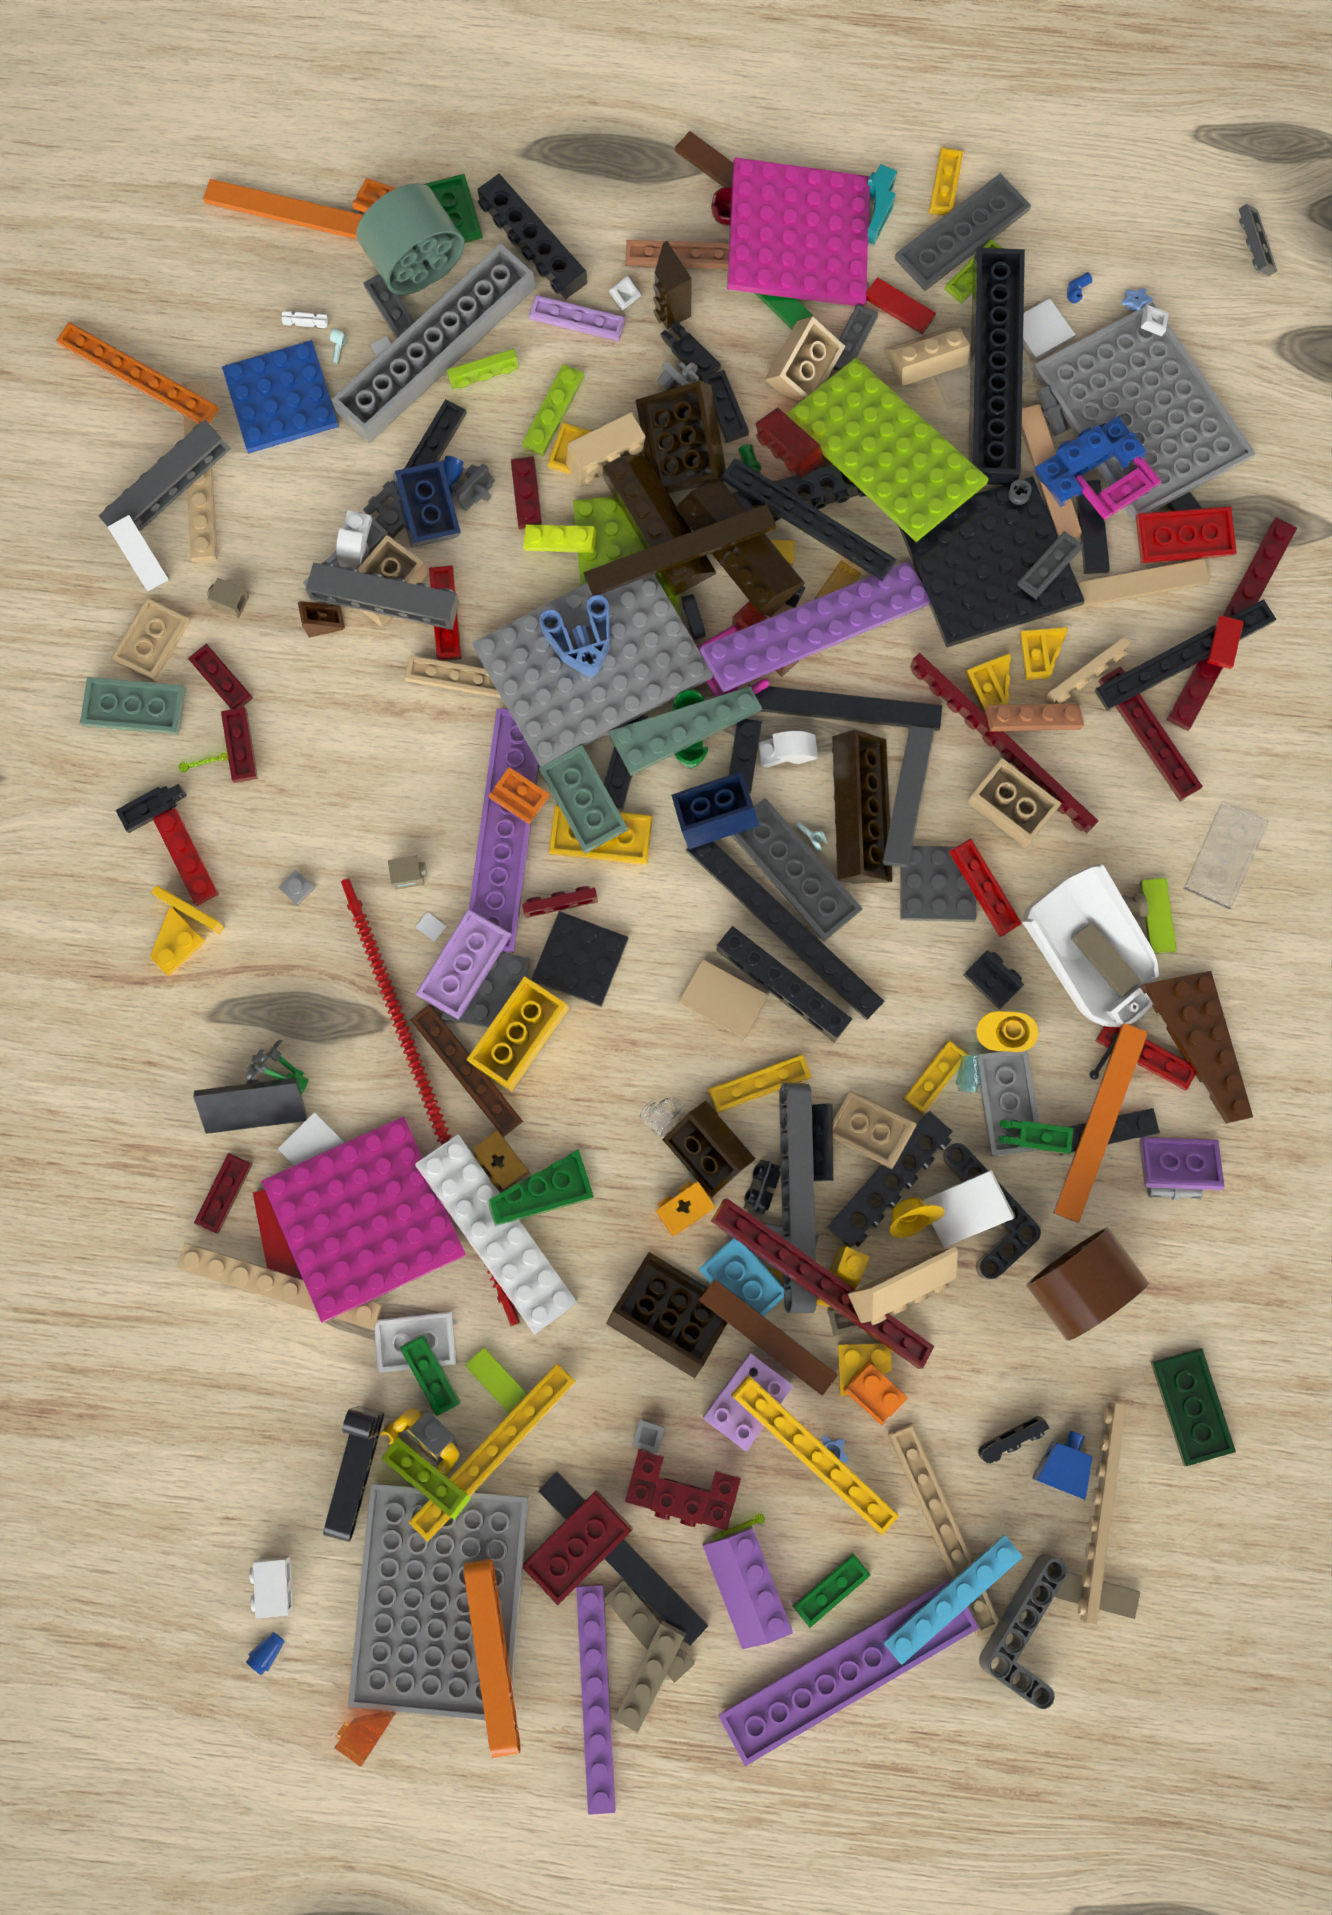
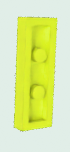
M526 525L523 548L526 551L594 553L597 529L594 526Z

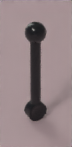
M1118 1034L1112 1036V1043L1095 1070L1090 1071L1089 1076L1091 1079L1096 1080L1099 1078V1071L1110 1056Z

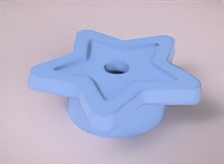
M1146 288L1137 291L1127 289L1125 291L1126 298L1121 304L1127 305L1129 310L1137 311L1145 307L1146 303L1153 302V299L1146 295Z
M823 1436L822 1443L829 1450H834V1455L842 1462H848V1457L843 1452L845 1439L832 1441L828 1437Z

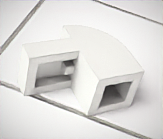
M347 510L343 528L339 529L336 555L340 567L358 569L367 559L370 549L366 541L372 523L371 515Z
M780 732L773 734L771 739L759 742L761 766L766 768L783 762L799 765L818 759L816 736L808 732Z

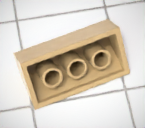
M956 1246L929 1253L848 1293L860 1322L871 1321L872 1325L880 1323L887 1319L885 1314L891 1311L893 1314L904 1311L908 1308L907 1303L911 1301L914 1304L928 1298L927 1293L933 1290L935 1293L947 1289L949 1287L948 1282L956 1279L958 1250Z

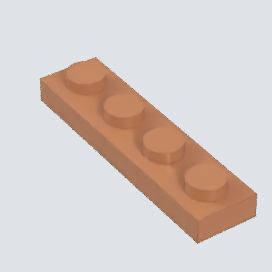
M1079 703L988 705L985 709L990 732L1081 730L1084 726Z

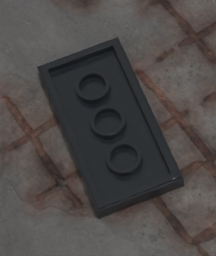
M297 1078L194 1090L193 1094L206 1134L307 1120V1113Z

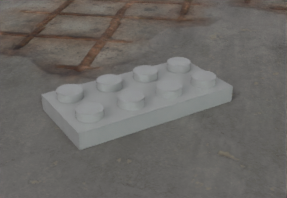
M1003 1051L976 1055L990 1155L999 1156L1040 1151L998 1142V1136L1003 1135L1019 1138L1020 1130L1000 1127V1120L1039 1123L1028 1051Z

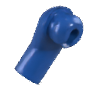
M1089 272L1069 282L1067 298L1071 303H1077L1082 300V288L1092 283V276Z

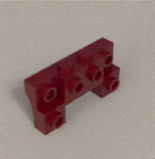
M638 1449L625 1499L626 1503L648 1508L655 1512V1517L670 1520V1516L680 1518V1523L686 1526L695 1527L696 1523L728 1530L741 1477L715 1470L710 1490L659 1476L664 1456Z

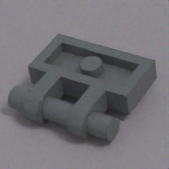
M387 481L383 485V490L376 497L372 496L368 500L369 504L363 511L368 515H372L377 511L379 515L375 521L394 538L405 527L394 481ZM390 496L394 499L387 507L382 505Z

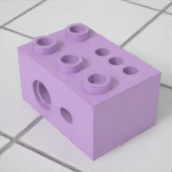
M750 1352L703 1415L704 1420L745 1451L749 1449L764 1426L730 1394L748 1374L780 1404L793 1387L792 1384Z

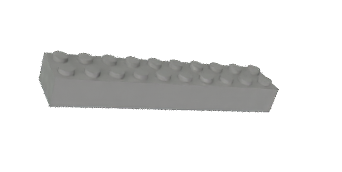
M500 243L331 399L336 413L370 443L435 383L447 369H450L536 288L534 273Z

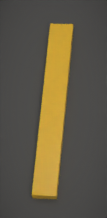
M556 1363L449 1479L471 1496L576 1381ZM428 1500L408 1523L429 1542L451 1517L431 1500Z
M749 1374L730 1394L879 1534L883 1535L899 1517L884 1500Z

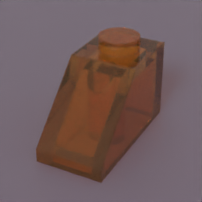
M385 1711L354 1718L349 1725L344 1723L335 1736L339 1741L334 1748L361 1767L396 1713L394 1711Z

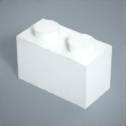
M290 1556L258 1559L253 1562V1567H250L249 1578L250 1583L254 1584V1595L251 1596L252 1612L255 1611V1618L279 1617L291 1614L293 1612Z

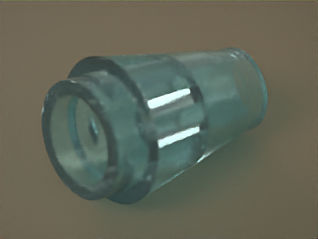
M962 1055L956 1080L958 1091L978 1092V1088L981 1086L978 1056Z

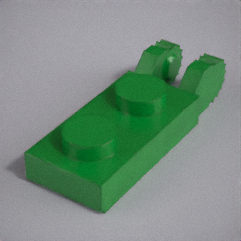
M1000 1120V1127L1020 1130L1019 1138L1005 1135L998 1136L999 1143L1018 1145L1020 1148L1071 1154L1073 1128L1028 1121Z

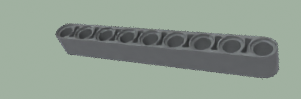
M782 1083L779 1091L782 1238L816 1261L811 1088L809 1084ZM783 1273L784 1307L786 1312L814 1313L817 1306V1297Z

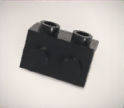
M986 950L963 976L1000 1010L1024 984L1021 982L1022 977L1015 970H1009L1002 964L1004 961L997 953H991L989 950Z

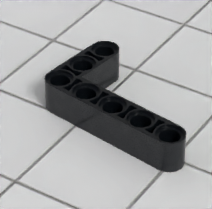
M961 1143L950 1145L943 1153L945 1164L962 1182L969 1179L968 1170L970 1168H975L979 1174L988 1171L973 1153ZM952 1149H958L961 1152L962 1160L960 1162H954L950 1158V1151ZM999 1182L998 1184L1009 1206L1015 1211V1217L1011 1221L1001 1223L1008 1233L984 1254L976 1264V1272L981 1278L986 1280L996 1279L1001 1276L1041 1236L1038 1224ZM1024 1226L1030 1227L1033 1232L1030 1240L1024 1239L1021 1234ZM1006 1243L1011 1244L1014 1248V1254L1010 1258L1006 1257L1002 1251ZM987 1260L992 1261L995 1265V1272L992 1275H988L984 1271L983 1266Z
M361 1406L350 1408L347 1411L342 1432L349 1434L327 1515L323 1532L324 1536L350 1542L352 1539L382 1428L384 1412Z

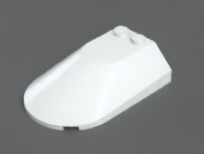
M1103 864L1091 865L1062 879L1026 908L1022 923L1084 1016L1099 1025L1121 1027L1123 1023L1131 1024L1137 1021L1147 1012L1152 1001L1147 993H1143L1139 986L1156 982V977H1159L1157 959L1152 947ZM1091 922L1141 980L1121 997H1119L1071 940Z

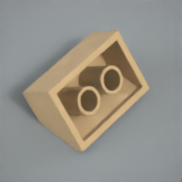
M813 316L799 320L793 327L764 380L780 394L801 402L827 381L845 345Z
M948 327L886 348L884 352L903 387L968 365L970 345L961 328Z

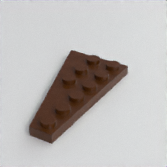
M1207 971L1139 986L1144 994L1147 993L1154 1004L1152 1007L1156 1014L1159 1013L1166 1023L1168 1033L1185 1060L1192 1064L1197 1072L1195 1075L1199 1082L1204 1083L1210 1093L1209 1098L1225 1123L1253 1118L1212 972Z

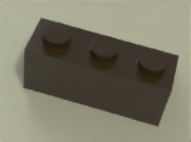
M665 241L662 245L654 273L655 284H653L655 297H653L655 303L654 315L659 323L663 322L668 330L672 327L671 324L677 321L680 323L691 317L692 278L668 241Z
M704 1101L690 1111L662 1139L711 1197L716 1195L756 1159L707 1101Z

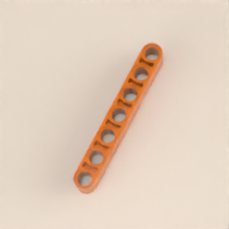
M492 1558L464 1563V1578L491 1757L497 1758L519 1754L521 1752L520 1735L494 1563Z

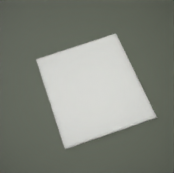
M385 337L370 345L376 357H378L391 343L388 337Z
M427 912L415 928L435 942L447 926Z

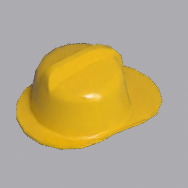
M990 1012L981 1018L976 1029L977 1038L980 1043L987 1049L994 1051H1026L1033 1047L1039 1035L1035 1020L1028 1014L1021 1012Z
M909 1197L896 1204L892 1209V1224L890 1225L889 1232L895 1238L913 1236L942 1218L945 1214L944 1208L937 1205H925L920 1198Z

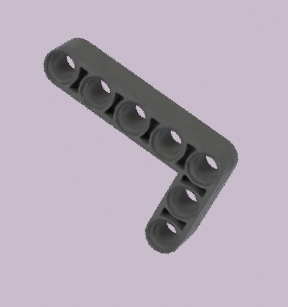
M1042 1554L1036 1559L979 1656V1664L985 1672L1039 1709L1049 1708L1054 1702L1055 1693L1047 1683L1016 1661L1067 1575V1567L1063 1560L1049 1554ZM1053 1562L1054 1570L1048 1575L1047 1568ZM1040 1586V1594L1034 1598V1589ZM1026 1609V1618L1020 1621V1613ZM1012 1633V1642L1006 1645V1637ZM998 1657L999 1663L996 1668L992 1669V1660ZM1020 1672V1679L1014 1684L1013 1678L1016 1673ZM1041 1688V1696L1035 1699V1692Z

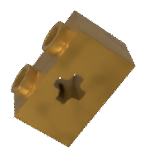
M498 1130L473 1148L476 1153L474 1155L475 1159L482 1169L486 1166L491 1173L489 1176L490 1181L497 1189L502 1187L503 1190H507L530 1173ZM497 1156L501 1159L505 1157L503 1160L504 1167H494L493 1165L496 1163L494 1158Z

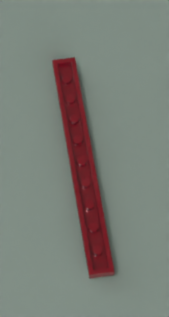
M1277 517L1273 520L1222 616L1231 617L1258 603L1297 527ZM1208 658L1195 665L1166 719L1186 731L1191 729L1223 667L1208 664Z
M918 653L913 658L910 666L913 675L919 680L923 679L929 685L931 692L938 697L941 696L947 702L948 708L954 713H959L964 718L966 725L972 730L976 729L982 735L984 742L991 747L994 746L1005 761L1012 763L1018 771L1058 800L1061 805L1057 811L1061 814H1066L1072 820L1071 822L1079 831H1084L1086 834L1094 828L1099 820L1004 731L990 732L986 714L921 653Z
M728 1198L723 1199L711 1219L713 1224L918 1369L924 1368L934 1345L889 1313L885 1314L887 1319L874 1325H872L871 1321L861 1323L848 1296V1293L855 1290L853 1287Z

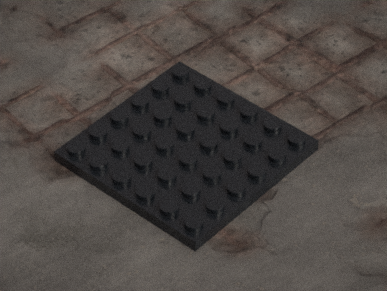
M1033 476L1022 479L1030 483L1032 488L1029 500L1022 505H1017L1010 501L1008 493L1012 483L974 494L917 542L898 526L917 575L923 583L929 598L930 608L946 648L1084 604V597L1070 564L1062 570L1037 600L1017 585L1018 581L1058 538ZM1023 489L1016 491L1017 495L1024 493Z

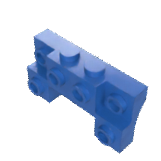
M1118 416L1101 427L1098 425L1093 429L1089 427L1083 430L1079 437L1072 442L1068 440L1058 447L1056 455L1035 467V474L1047 487L1061 508L1068 499L1075 495L1077 497L1082 495L1083 489L1075 479L1077 475L1082 476L1112 458L1113 454L1122 468L1125 469L1128 467L1129 462L1135 458H1143L1146 450L1134 432L1130 433Z

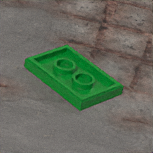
M465 174L424 184L433 191L462 235L464 243L482 239L481 229Z

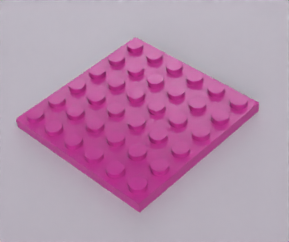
M735 157L732 173L727 290L850 306L858 304L864 307L867 287V233L869 228L870 186L867 183L870 176Z
M404 1116L262 1180V1184L321 1323L466 1256L445 1207L415 1166L423 1157Z

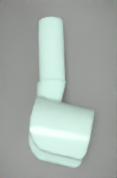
M334 328L330 334V341L336 343L332 363L338 364L342 346L346 344L347 338L343 331Z
M800 822L796 825V828L811 839L815 850H822L818 843L820 841L828 844L822 831L813 832Z

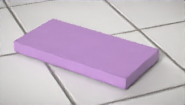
M468 909L417 990L416 995L460 1020L510 939L511 933Z

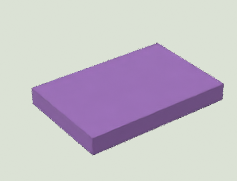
M1141 1137L1140 1150L1145 1187L1223 1190L1225 1187L1218 1140Z

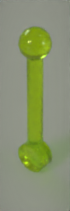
M222 752L219 756L188 764L181 762L178 768L181 772H187L189 768L217 761L226 762L228 761V754Z
M757 1514L754 1519L712 1535L714 1541L719 1540L724 1536L756 1523L763 1524L765 1516Z

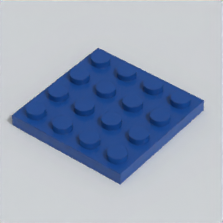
M312 340L222 366L248 454L339 427Z

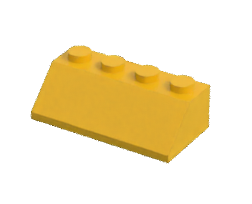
M524 976L466 1060L512 1092L568 1012L567 1004Z

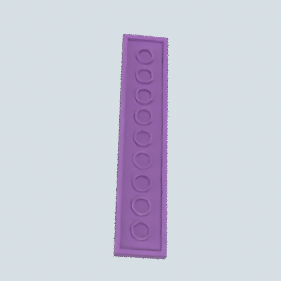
M907 561L892 567L883 581L875 576L868 577L701 646L700 652L722 691L725 692L929 605L930 601L923 583L910 562Z
M497 708L469 909L510 932L511 937L502 952L514 953L531 824H527L491 800L488 795L494 790L495 785L508 767L537 785L539 764L508 709Z
M952 1579L945 1580L720 1712L718 1716L743 1764L747 1766L979 1629L967 1607L902 1665L883 1643L891 1633Z

